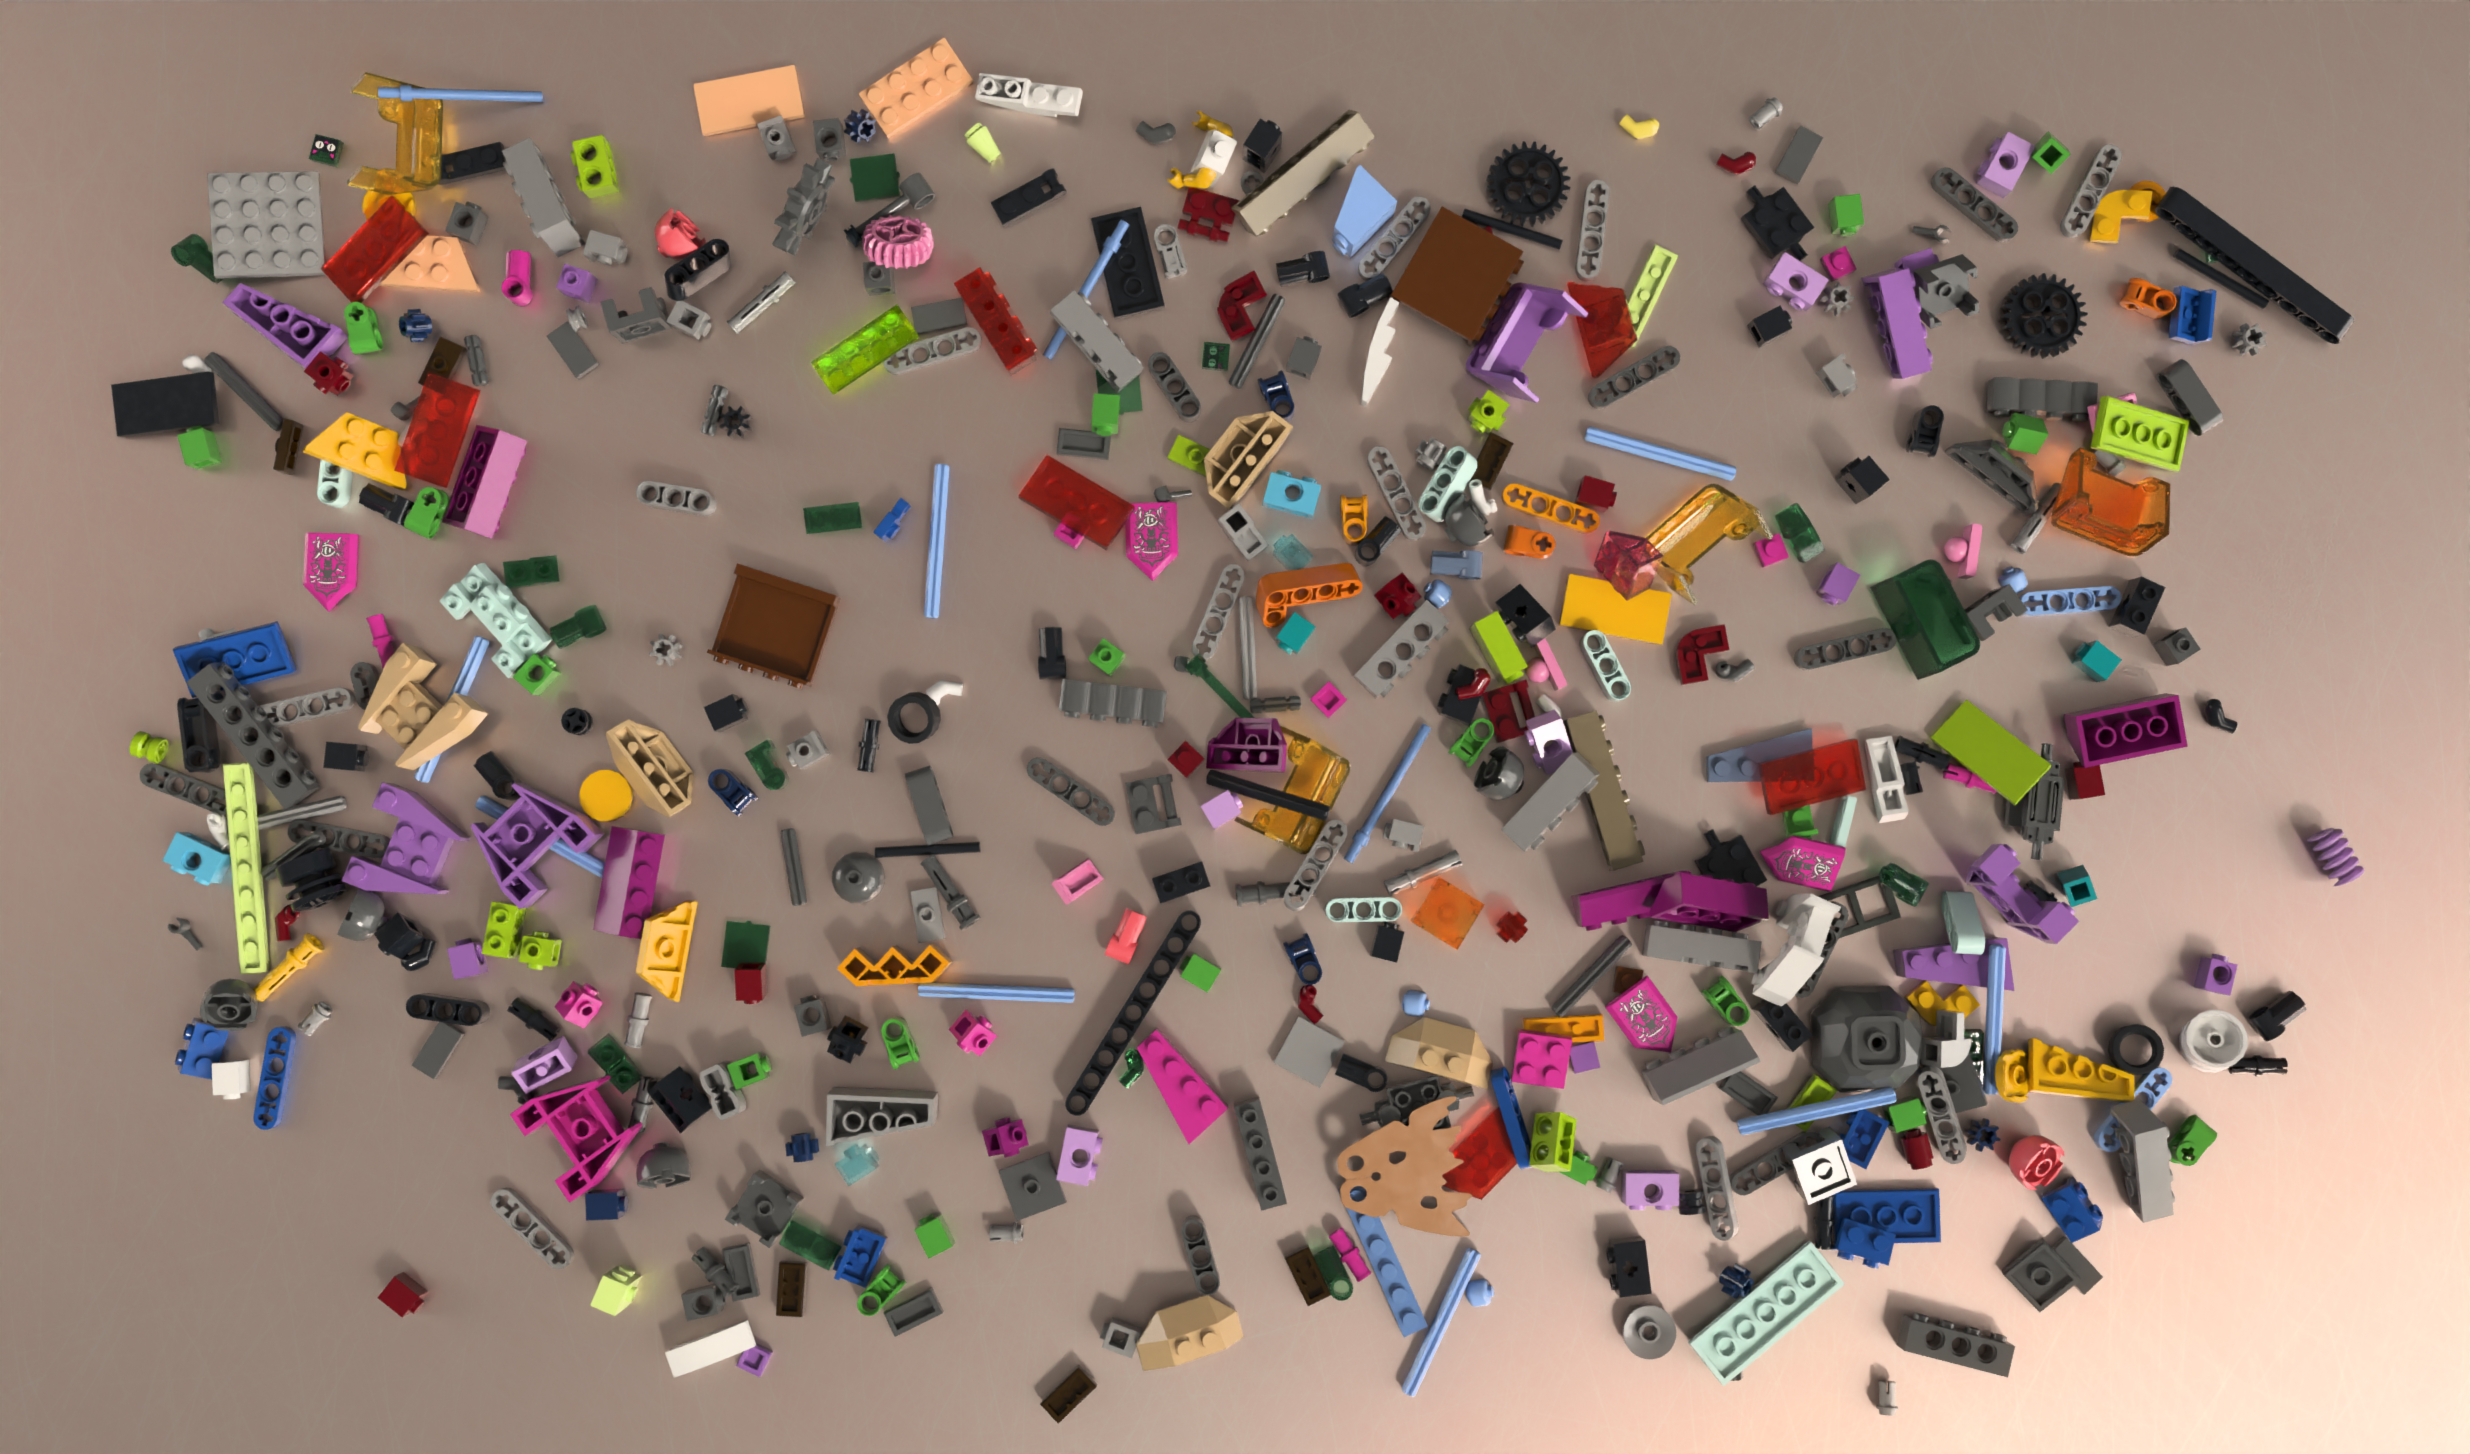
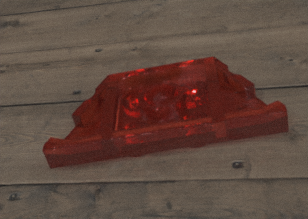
M1568 282L1567 286L1570 296L1588 312L1587 317L1576 316L1591 375L1596 379L1638 340L1626 294L1622 288H1606L1599 285H1583Z
M1498 1106L1452 1151L1455 1158L1462 1159L1464 1162L1442 1175L1447 1181L1443 1186L1457 1192L1470 1193L1472 1197L1482 1200L1517 1164L1502 1113Z

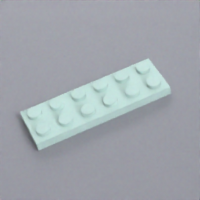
M1807 1241L1757 1283L1746 1296L1739 1298L1689 1340L1688 1343L1720 1384L1725 1386L1844 1285V1282L1813 1243Z

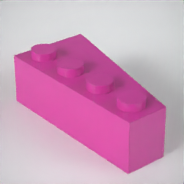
M1158 1028L1137 1046L1142 1059L1185 1139L1190 1144L1228 1109V1104Z

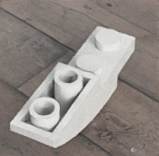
M980 73L975 99L1003 108L1037 115L1057 117V114L1078 117L1083 91L1076 87L1033 83L1028 78Z

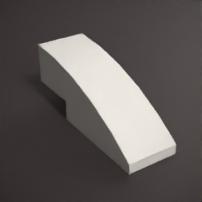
M1892 736L1866 739L1865 748L1868 774L1878 823L1905 819L1909 813L1903 792L1905 783Z
M748 1320L702 1335L698 1339L677 1345L665 1352L675 1378L756 1346V1342Z

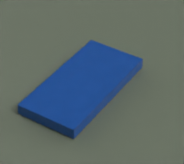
M278 621L177 646L172 649L185 682L190 680L208 664L221 661L232 668L235 678L241 685L293 673L297 670ZM187 685L192 698L197 697Z
M1938 1188L1848 1189L1833 1194L1834 1244L1837 1241L1842 1218L1896 1234L1894 1243L1941 1242Z

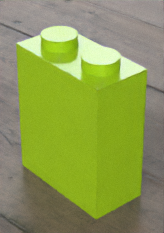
M1498 611L1475 622L1469 628L1498 683L1505 680L1509 684L1524 675L1522 670L1528 666Z

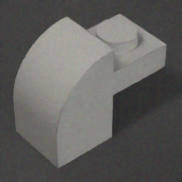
M1237 503L1217 519L1224 533L1235 544L1247 561L1269 545L1255 528V523L1240 503Z
M1945 1009L1937 1010L1936 1036L1922 1038L1921 1064L1945 1068L1957 1066L1964 1061L1971 1046V1038L1964 1037V1012Z

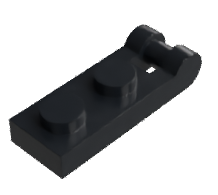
M496 142L450 154L431 156V165L436 170V174H434L436 184L444 185L504 171L503 162L506 159L502 152L504 150L503 144ZM452 165L454 171L447 172L445 166Z
M1055 169L1045 171L1041 176L991 202L1003 227L1066 194L1063 184H1059L1057 180L1058 175ZM1048 184L1051 190L1044 193L1041 187Z

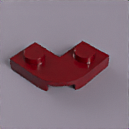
M1255 271L1228 284L1224 288L1225 292L1220 298L1219 307H1217L1219 317L1232 342L1255 330L1245 307L1267 296Z
M1725 624L1693 630L1680 640L1676 649V662L1681 685L1708 680L1704 655L1729 650Z

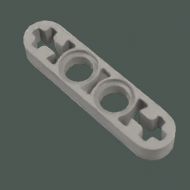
M2112 144L2105 145L2095 154L2061 221L2060 230L2066 237L2075 238L2087 229L2100 200L2121 162L2122 153L2117 146ZM2106 153H2110L2111 161L2107 163L2104 168L2100 167L2104 164L2106 160V156L2104 155ZM2092 174H2099L2102 177L2103 183L2101 186L2097 187L2091 183L2090 178ZM2081 196H2086L2091 200L2090 209H2084L2080 206L2079 199ZM2077 215H2081L2076 223L2078 228L2072 230V224L2069 222L2073 221Z
M1602 180L1592 181L1587 186L1584 194L1575 272L1577 277L1585 282L1595 279L1601 266L1610 193L1608 185ZM1595 187H1598L1599 191L1604 193L1600 195L1597 205H1593L1595 194L1591 193ZM1597 212L1601 217V222L1596 225L1589 223L1587 214ZM1587 237L1595 238L1598 242V247L1594 250L1587 249L1584 245V239ZM1596 255L1597 258L1592 257L1590 261V268L1594 270L1590 274H1585V269H1581V267L1585 266L1587 256Z
M1421 196L1412 198L1361 259L1358 273L1363 280L1368 281L1382 274L1425 222L1431 210L1430 202L1426 198ZM1420 204L1423 205L1424 214L1419 212L1412 221L1410 216L1415 209L1413 205L1417 207ZM1398 223H1406L1410 228V232L1402 236L1396 232L1395 227ZM1384 242L1390 243L1394 249L1393 253L1390 255L1381 254L1379 251L1380 244ZM1376 256L1379 261L1375 265V273L1371 271L1368 274L1365 273L1366 267L1364 264L1371 265Z
M962 328L891 349L884 355L883 364L891 374L906 373L973 353L981 347L982 338L975 328ZM967 334L977 337V339L973 340L974 345L969 346L967 342L959 344L961 350H957V345L953 339L958 337L959 342L967 339ZM942 341L952 343V350L947 354H942L938 351V345ZM918 348L927 350V357L923 361H916L913 358V353ZM904 352H908V357L912 364L908 365L906 360L900 361L897 368L889 365L892 362L893 356H897L898 359L906 358Z
M1381 446L1374 447L1368 454V465L1403 535L1409 540H1418L1426 531L1425 521L1388 449ZM1375 453H1378L1380 456L1385 455L1386 458L1383 460L1385 468L1391 466L1392 469L1386 470L1379 475L1378 472L1382 471V467L1379 462L1374 463L1372 461L1375 458ZM1386 476H1395L1398 480L1397 487L1394 489L1385 487L1383 480ZM1399 498L1408 500L1410 507L1406 512H1400L1395 508V502ZM1412 512L1416 515L1411 517L1412 522L1415 525L1419 524L1421 526L1418 529L1417 535L1414 532L1409 533L1407 531L1410 527L1408 519L1404 522L1401 520V518L1407 517Z
M1231 564L1223 569L1192 643L1193 655L1199 660H1208L1214 655L1245 578L1243 569L1238 565ZM1233 570H1237V576L1240 577V580H1234L1231 589H1236L1235 593L1229 589L1220 588L1222 583L1227 586L1229 577L1226 576V573H1232ZM1221 593L1229 595L1231 599L1229 606L1225 608L1219 607L1215 601L1216 597ZM1211 617H1216L1221 622L1220 629L1215 632L1209 631L1206 628V621ZM1203 631L1208 636L1217 637L1215 641L1210 639L1208 642V648L1211 651L1200 655L1199 649L1196 646L1197 644L1202 645L1205 640V636H1200L1201 632Z
M337 687L260 705L259 707L267 714H277V717L268 718L270 723L277 728L348 711L355 704V695L349 689ZM340 693L347 697V700L343 701V706L340 703L330 704L328 700L340 698ZM315 698H319L322 702V708L317 713L312 712L310 709V703ZM289 704H293L296 707V715L291 719H288L284 714V710Z
M1337 819L1331 820L1325 825L1284 894V903L1289 910L1299 911L1306 906L1347 837V827L1342 821ZM1338 827L1342 836L1336 835L1331 845L1328 843L1331 836L1329 829L1334 830ZM1319 848H1326L1330 856L1327 860L1321 861L1316 858L1315 851ZM1305 870H1313L1317 875L1316 880L1311 883L1305 882L1301 877ZM1299 885L1310 889L1309 892L1305 889L1301 892L1300 899L1302 902L1296 901L1295 904L1291 903L1289 895H1295L1299 890Z
M1926 1066L1920 1071L1918 1085L1941 1156L1948 1163H1961L1965 1158L1967 1146L1944 1074L1938 1067ZM1927 1075H1931L1932 1079H1936L1934 1084L1935 1090L1931 1091V1081L1926 1080ZM1933 1098H1941L1945 1101L1946 1106L1944 1108H1936L1932 1105L1931 1100ZM1947 1121L1953 1125L1954 1129L1950 1132L1942 1131L1939 1123ZM1951 1139H1953L1954 1149L1959 1150L1958 1154L1949 1151Z
M1707 1136L1697 1143L1696 1154L1712 1233L1717 1239L1726 1241L1737 1234L1738 1221L1723 1145L1715 1136ZM1709 1144L1710 1147H1714L1715 1151L1710 1154V1151H1705L1704 1146ZM1710 1159L1712 1161L1717 1160V1162L1707 1164V1161H1709ZM1710 1168H1715L1720 1172L1721 1179L1719 1182H1714L1710 1179ZM1716 1194L1725 1198L1726 1205L1724 1208H1719L1715 1205L1714 1196ZM1725 1212L1728 1213V1214H1727L1726 1216H1724V1217H1723V1215L1717 1216V1214H1723V1213H1725ZM1724 1222V1225L1729 1226L1730 1230L1726 1232L1725 1229H1720V1225Z
M506 1187L492 1195L490 1202L494 1211L551 1267L562 1269L573 1261L574 1251L572 1247L516 1191ZM508 1195L509 1199L507 1202L509 1205L501 1206L500 1202L502 1199L500 1196ZM518 1204L519 1208L514 1210L510 1215L508 1212L512 1210L511 1207H514ZM519 1212H526L529 1215L530 1221L527 1226L518 1224L516 1218ZM539 1230H543L548 1234V1242L545 1245H541L535 1240V1234ZM555 1241L557 1245L553 1248L557 1252L563 1250L566 1253L563 1257L566 1261L561 1260L558 1262L555 1259L557 1253L553 1249L548 1252L545 1249L550 1247Z

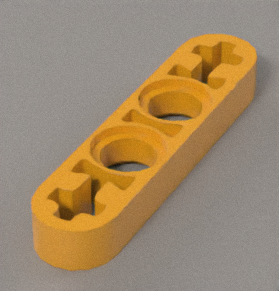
M1509 484L1502 492L1501 498L1505 506L1582 534L1594 532L1600 524L1599 515L1595 511L1520 484ZM1513 490H1517L1519 497L1525 498L1526 493L1531 496L1526 501V507L1521 506L1524 502L1523 500L1516 499L1515 502H1511L1507 492L1511 493ZM1537 497L1545 501V509L1540 512L1533 510L1531 506V501ZM1565 506L1569 509L1570 516L1567 520H1560L1556 516V509L1558 507ZM1575 510L1579 511L1577 515L1579 518L1584 519L1587 515L1591 516L1590 521L1594 522V525L1585 528L1584 522L1576 520L1575 525L1571 524L1575 517Z

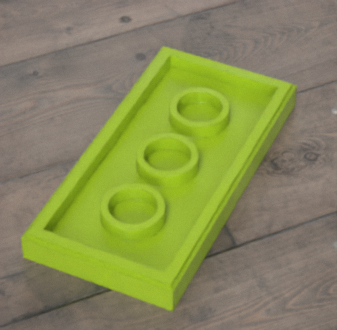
M2102 396L2100 398L2091 448L2172 472L2180 471L2189 420L2109 396Z
M1967 699L1931 737L1935 744L2013 805H2016L2051 768L2049 762Z

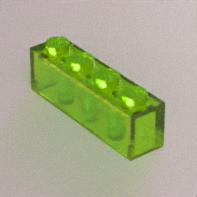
M896 304L811 363L825 385L835 395L918 339L919 335Z

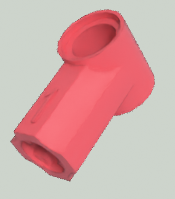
M1126 908L1116 933L1112 935L1105 955L1129 965L1138 945L1136 943L1147 917Z

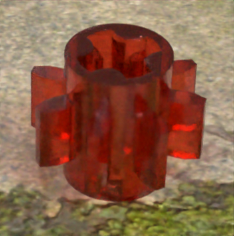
M1508 911L1496 923V926L1500 929L1496 934L1506 943L1510 939L1516 943L1528 931V928L1524 925L1528 920L1519 912L1513 915Z

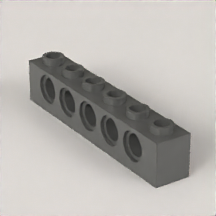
M223 661L208 664L186 682L284 809L298 805L320 788L313 772L306 769L302 764L299 754L284 741L281 731L270 723L266 712L256 705L251 698L249 690L235 678L234 671ZM221 686H222V687L224 688V690H225V696H223V695L221 694V691H220ZM237 707L241 710V718L237 714ZM254 728L258 732V738H256L253 734ZM270 749L274 752V760L270 757ZM286 770L290 773L291 780L287 779Z

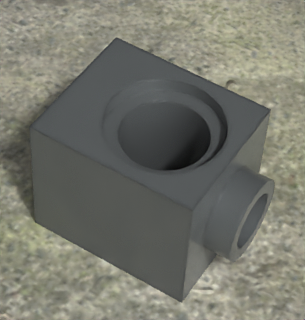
M839 118L813 121L816 152L820 159L837 161L840 159L839 157H845L844 131ZM827 138H836L834 144L830 146L824 145Z
M456 202L445 231L452 237H457L464 242L478 246L489 217L481 211L482 207L474 203L466 202L464 205ZM468 217H472L471 224L464 227V221Z
M876 262L863 263L864 284L869 296L895 294L893 267L886 268L885 265H876Z
M1304 336L1303 339L1297 337L1286 366V372L1310 380L1322 346L1318 345V341Z
M2186 627L2173 630L2152 644L2166 666L2179 664L2201 650Z
M816 995L800 998L801 1004L794 1006L802 1037L832 1028L824 998L817 999ZM809 1007H813L818 1011V1019L815 1022L807 1018L806 1012Z
M715 1284L690 1289L681 1295L687 1321L719 1314L724 1309L723 1305L726 1304V1297ZM701 1295H705L710 1299V1307H704L700 1303Z

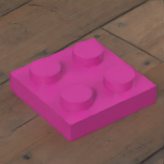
M1519 1029L1511 1081L1564 1089L1572 1037Z

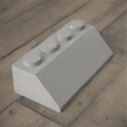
M1727 1027L1717 1032L1718 1037L1711 1040L1705 1037L1694 1042L1695 1047L1685 1051L1684 1048H1680L1669 1054L1670 1058L1664 1061L1655 1059L1645 1064L1646 1069L1641 1070V1073L1653 1100L1665 1105L1761 1061L1742 1030Z

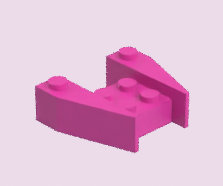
M609 1075L544 1093L529 1100L510 1114L524 1136L539 1130L547 1124L575 1166L555 1180L569 1203L604 1180L643 1126L640 1122L624 1131L596 1089L611 1079Z

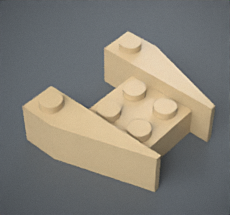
M402 643L386 662L358 729L377 735L384 729L405 750L395 762V765L415 770L472 734L488 713L471 697L455 692L442 706L421 685L422 681L437 664L421 648Z

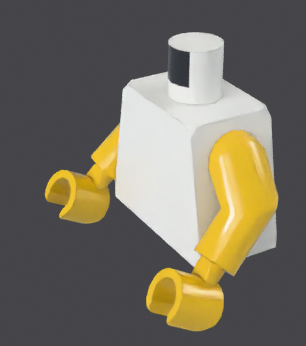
M1197 111L1196 113L1200 115V119L1196 123L1192 121V124L1203 131H1209L1205 136L1190 173L1183 175L1177 168H1172L1170 172L1174 177L1167 179V181L1176 189H1180L1184 185L1194 188L1212 187L1223 175L1237 144V141L1232 139L1233 129L1229 124L1212 119L1205 113Z

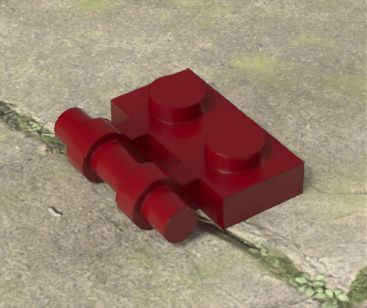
M1189 187L1182 212L1183 214L1190 215L1191 219L1190 221L1180 219L1178 229L1187 231V234L1192 236L1199 234L1209 237L1210 241L1217 242L1220 240L1228 242L1230 232L1221 230L1222 225L1233 226L1235 213L1231 208L1239 200ZM1200 219L1214 222L1212 227L1198 223Z

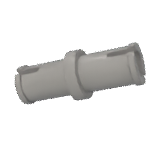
M636 992L631 1015H628L627 1018L629 1026L624 1045L641 1048L645 1025L649 1023L647 1015L652 996Z

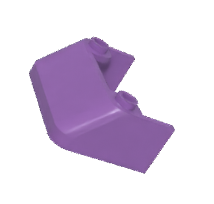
M1518 282L1513 284L1505 297L1502 298L1492 320L1490 319L1483 336L1470 354L1466 368L1475 377L1511 397L1538 403L1540 398L1527 388L1529 380L1523 372H1520L1544 329L1555 330L1561 327L1568 314L1587 317L1588 312L1563 290Z

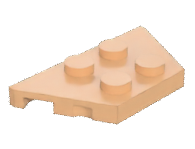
M405 234L377 279V283L380 286L480 293V287L472 274V267L469 260L466 259L461 240L457 237Z

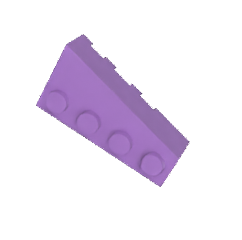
M1909 268L1889 269L1862 277L1863 285H1869L1872 294L1868 298L1870 307L1874 308L1879 316L1876 323L1878 333H1880L1882 338H1886L1887 343H1884L1883 348L1892 377L1904 379L1931 371L1933 358L1931 351L1926 346L1925 338L1927 337L1925 325L1920 320L1921 305L1918 298L1915 297L1913 289L1915 287V278L1909 271Z
M242 283L222 302L236 316L304 369L308 367L320 351L331 357L348 338L340 327L297 310L289 304L277 301L271 296Z
M1985 938V948L1982 955L1953 953L1950 943L1893 950L1897 976L1987 988L1989 946L1991 944H2002L2006 948L2004 990L2014 991L2007 938Z

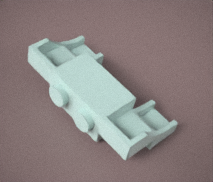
M485 563L474 565L461 582L453 584L440 600L441 604L456 620L463 619L471 610L503 645L491 660L507 678L513 677L533 654H539L553 640L531 616L529 610L514 597L512 591L498 579Z

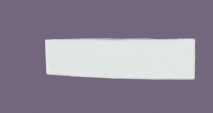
M1391 297L1378 321L1367 356L1361 405L1364 407L1368 404L1392 360V357L1384 352L1396 331L1388 326L1395 314L1399 302Z

